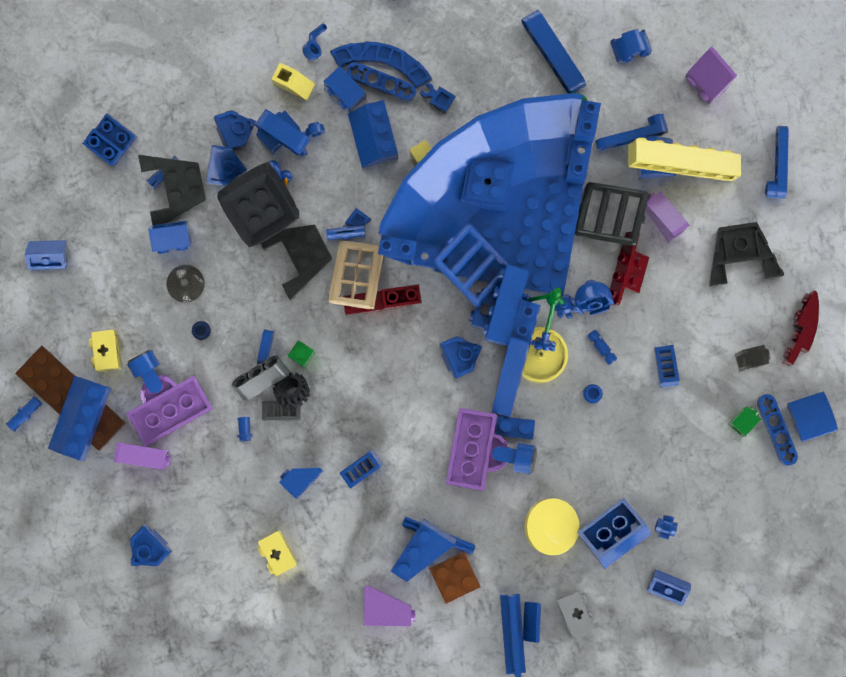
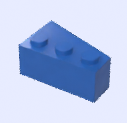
M423 519L396 560L391 572L408 582L456 544L457 539L426 519Z

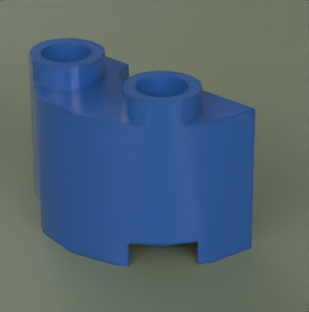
M638 29L621 34V38H613L610 41L617 63L621 61L627 63L634 59L633 56L640 55V57H646L652 52L645 29L640 32Z

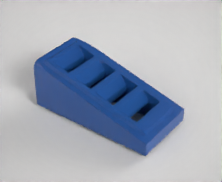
M674 345L654 347L660 388L679 385L680 379ZM670 353L671 356L660 357V354ZM663 361H671V362H672V363H667V364H661V362H663ZM663 369H673V371H662Z
M371 450L341 471L340 475L351 489L382 467L383 463L374 450ZM368 457L371 459V461H372L373 464L375 465L374 468H373V466L371 465V463L369 462V460L367 459ZM362 461L364 462V464L366 465V467L369 469L368 472H367V471L364 469V467L362 466V464H361ZM355 466H357V468L359 469V471L362 473V476H361V477H360V475L358 474V472L355 470V468H354ZM349 470L352 472V474H353L354 477L356 478L355 481H353V479L351 478V476L348 474V471H349Z

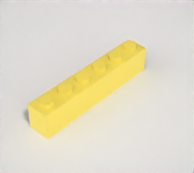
M637 138L628 145V167L733 181L741 176V154L733 153L730 150L722 152L716 151L715 148L702 149L696 145L682 146L681 143L667 144L662 140L647 141L646 138Z

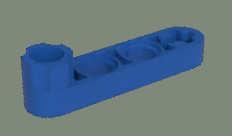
M659 113L648 117L649 126L597 139L595 141L597 150L602 151L630 144L637 137L661 136L668 133L664 114Z
M777 126L775 176L774 181H766V198L785 199L787 196L788 126Z

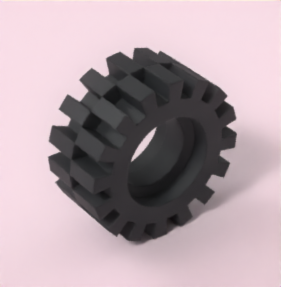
M289 372V376L274 384L275 387H273L275 398L283 408L291 409V406H293L295 409L298 404L302 406V401L306 402L308 400L307 397H310V388L306 379L297 372L294 375L292 372ZM297 388L294 392L286 394L289 389Z

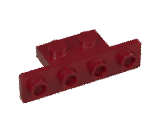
M626 232L624 237L630 238L632 232ZM622 244L610 286L613 305H620L624 289L633 293H640L650 257L636 252L637 245L629 246Z

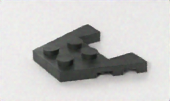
M138 155L141 173L162 169L169 208L150 211L152 225L164 224L206 201L198 162Z
M757 222L718 228L709 287L728 284L725 270L726 264L762 259L766 279L784 276V272L778 265L777 259L769 248L768 242Z
M315 224L284 229L260 243L264 251L280 242L286 248L299 274L296 278L282 284L290 301L332 260V256Z

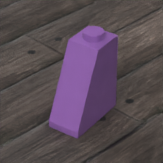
M661 191L657 194L654 192L649 194L645 210L667 242H670L682 234L690 225Z
M117 442L113 462L166 470L167 466H170L171 455H169L167 450Z
M365 585L364 626H411V622H415V610H411V605L370 585Z

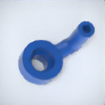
M324 23L309 33V41L302 47L304 56L311 61L316 60L322 54L321 47L316 42V37L327 30V26Z
M313 122L302 133L308 138H314L323 135L326 131L323 124ZM306 147L300 154L301 157L308 154Z

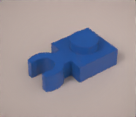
M426 82V87L430 89V92L425 93L421 90V96L431 98L430 104L446 113L456 96L440 86L436 91L431 83Z

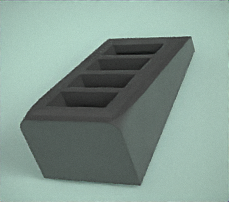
M262 401V421H301V406L299 404L294 409V416H291V409H287V416H283V407L279 405V416H275V407L279 405L278 402ZM268 405H272V416H268Z

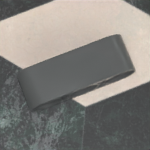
M274 355L238 376L233 381L232 387L246 401L283 380L288 375L289 369L277 355Z

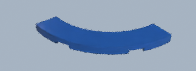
M369 41L349 43L330 51L338 67H344L353 62L382 63L395 68L405 75L416 89L432 80L428 71L419 61L408 55L407 52L385 43Z

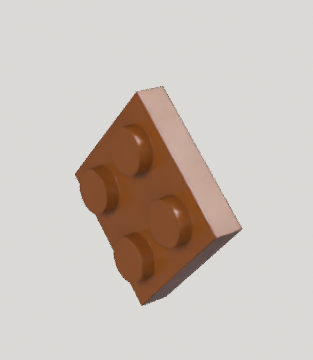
M464 552L429 568L445 604L481 587Z

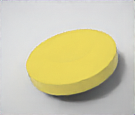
M535 327L532 340H535L536 337L542 338L545 327ZM552 329L549 330V340L556 342L555 351H545L542 347L538 350L534 345L530 346L522 377L531 382H549L558 377L566 367L568 361L566 343Z
M555 498L543 499L535 503L528 511L524 523L525 535L529 544L536 551L546 555H559L568 551L575 544L579 535L577 533L579 531V519L575 510L567 502Z

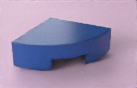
M355 208L345 224L348 226H365L371 221V218Z

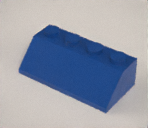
M74 376L48 449L79 461H85L112 388Z

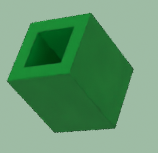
M298 340L288 354V357L303 368H306L316 352Z
M746 406L737 413L728 425L741 437H745L761 419L758 417L759 413L753 407L749 408Z

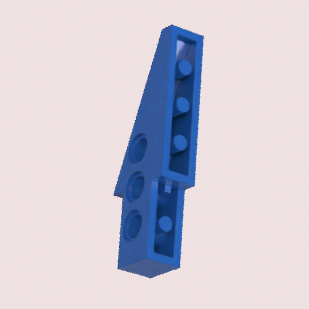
M521 300L492 408L493 413L511 417L539 316L540 304Z

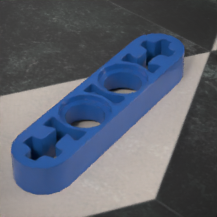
M353 62L347 67L348 75L357 83L407 102L412 101L416 96V89L409 82L357 62ZM355 68H358V71L362 74H364L365 70L366 73L364 75V80H362L361 74L356 73L355 76H353L351 69L355 70ZM370 74H375L378 76V80L375 83H370L367 77ZM393 81L395 88L388 90L385 88V83ZM399 84H401V89L403 90L410 88L412 95L404 96V92L399 90V93H396Z
M764 394L758 398L757 406L778 459L783 465H793L798 459V454L776 399L770 394ZM764 398L771 401L769 408L770 410L775 409V412L765 414L769 410L767 406L762 405ZM774 415L779 419L777 426L769 424L770 416ZM782 433L785 435L786 441L784 444L777 443V434ZM787 445H789L790 448H786L788 454L793 455V457L790 458L791 462H789V460H784L786 452L785 450L780 451L779 448L786 447Z

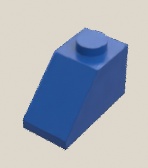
M293 468L291 471L287 469L280 476L282 480L279 483L295 499H298L324 471L321 468Z

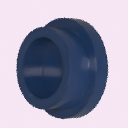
M198 321L192 326V335L198 340H205L211 334L209 324L204 321Z

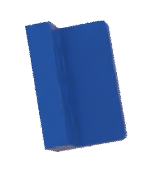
M66 240L29 241L25 251L28 270L66 269Z

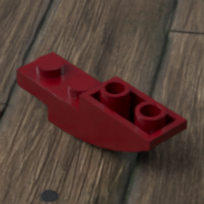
M419 284L381 289V291H377L374 309L344 305L345 316L362 313L369 314L422 304ZM366 293L355 294L354 299L365 300ZM346 295L342 297L350 298L351 295Z
M815 290L804 295L801 301L803 306L801 310L796 311L793 317L795 321L793 327L799 329V331L796 330L791 338L793 343L790 348H786L782 356L785 358L783 364L787 366L794 365L800 351L803 353L809 352L813 344L819 321L818 293Z

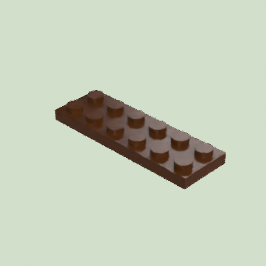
M41 345L15 374L60 415L75 375ZM107 404L91 443L98 451H101L126 424Z

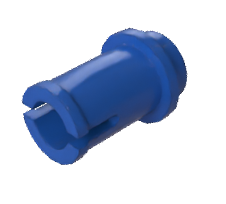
M250 417L237 418L239 428L237 438H239L240 442L251 441L253 434L250 433Z

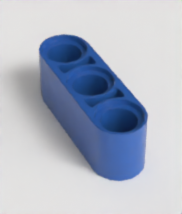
M267 109L263 111L254 124L263 133L300 156L310 141L305 134Z

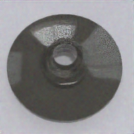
M181 265L170 272L166 286L173 299L182 303H188L200 297L204 290L205 281L202 273L197 268L191 265ZM184 279L188 281V284L186 286L181 285V282Z

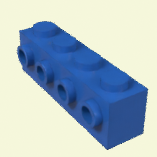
M509 264L505 266V269L501 268L498 277L501 283L499 287L496 286L493 298H496L494 306L490 305L487 315L490 317L489 324L485 323L482 335H485V341L505 347L508 346L529 270Z

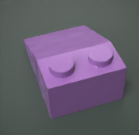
M710 47L685 75L687 83L692 88L695 87L699 92V97L704 102L707 101L708 104H711L722 95L737 76L713 47Z

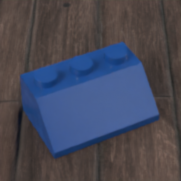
M384 100L365 104L348 113L362 168L399 159Z
M625 498L577 532L604 569L651 535L647 524Z

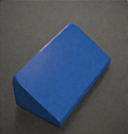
M655 569L647 592L683 606L691 591V583Z
M526 601L524 603V641L540 642L541 604L539 602Z

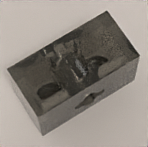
M765 345L744 349L734 354L739 372L763 367L769 364L771 359L768 348H765Z

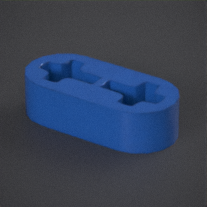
M264 329L257 365L270 357L274 331Z

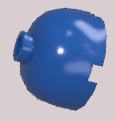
M595 280L586 281L577 289L575 294V307L580 314H584V311H590V315L600 314L610 309L609 305L614 304L609 287Z

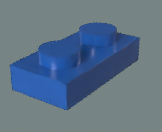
M498 416L495 434L503 437L533 440L535 420Z

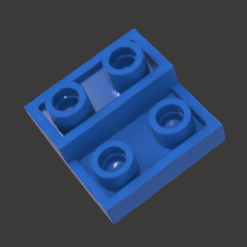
M106 113L82 144L109 165L114 166L138 136Z
M824 391L787 404L801 442L838 431L833 411Z

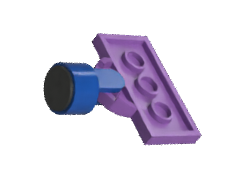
M149 349L127 361V366L134 378L141 376L144 381L140 393L143 404L126 414L145 447L213 409L195 375L179 384L166 375H157L154 368L160 365L152 350L150 351Z
M459 408L446 484L485 491L488 472H496L507 463L514 464V472L531 474L535 468L537 448L534 445L518 443L517 449L509 448L507 441L500 435L495 434L497 414Z

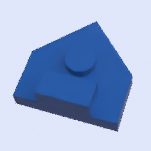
M233 110L215 115L213 118L223 146L230 147L232 150L246 146L256 123L255 120L241 116Z
M212 145L206 183L226 186L235 177L247 171V168L230 147Z
M459 336L439 344L443 352L441 356L454 379L469 374L474 370L482 346L468 342Z
M146 524L130 538V547L132 548L131 566H159L172 552L166 546L168 543L155 529L152 531Z

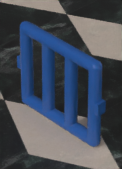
M467 223L454 238H449L446 242L447 245L433 259V263L474 306L478 307L491 292L495 291L496 286L499 287L498 284L501 282L498 279L499 273L477 297L469 288L494 260L503 269H505L508 263L470 223ZM469 233L476 242L449 269L443 263V260ZM482 247L489 256L463 283L456 274Z

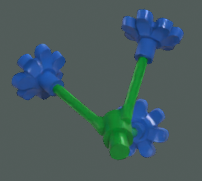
M555 288L550 293L531 297L523 292L521 300L532 302L546 299L550 305L549 316L542 338L536 337L535 340H532L531 345H534L538 350L542 347L545 351H555L556 342L549 340L553 313L556 311L559 318H562L564 314L567 319L572 318L571 312H577L575 298L565 294L562 299L560 288Z

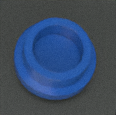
M595 384L588 385L583 391V397L589 403L599 402L603 395L602 389Z

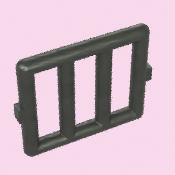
M588 182L582 204L579 207L575 235L636 246L641 225L645 223L646 219L644 212L649 196L648 192ZM592 191H602L603 195L594 231L583 230ZM611 193L621 195L612 235L601 233ZM629 196L640 198L630 238L620 236Z

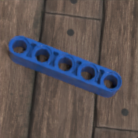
M537 9L522 18L521 22L565 91L568 94L576 93L587 86L584 77L542 13Z

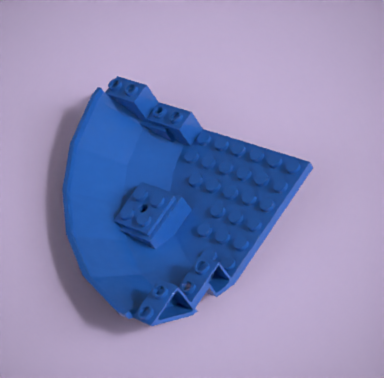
M576 93L523 98L475 117L439 141L409 172L397 190L380 223L378 234L381 235L378 254L407 265L430 268L434 272L442 273L433 263V259L447 245L446 242L449 238H454L467 223H470L509 265L529 270L525 290L547 294L555 288H560L561 296H564L582 190L586 181L601 103L582 100L583 95ZM578 148H584L585 152L579 153ZM486 178H489L491 180L490 185H486L484 183V180ZM468 233L447 255L443 263L451 269L476 240ZM481 247L456 276L468 279L489 254ZM423 253H426L429 257L428 259L423 260L421 258V255ZM494 260L476 281L490 283L500 272L501 267Z

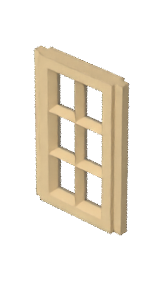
M345 240L339 241L328 302L374 309L383 256L378 254V245ZM349 249L359 251L357 264L346 262ZM363 251L373 253L371 266L361 265ZM345 266L356 267L354 281L343 280ZM360 268L370 269L368 283L357 282ZM342 283L353 285L350 298L340 297ZM357 285L367 287L365 300L354 299Z

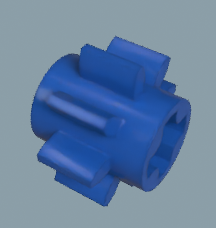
M664 515L663 519H657L655 532L659 533L658 537L669 539V536H675L678 523L673 522L674 517Z

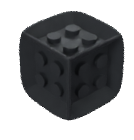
M269 162L260 164L239 176L220 190L217 195V199L227 218L249 248L281 232L298 219L300 215L290 192Z

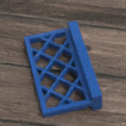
M520 594L500 595L506 674H514L515 677H521V673H526Z

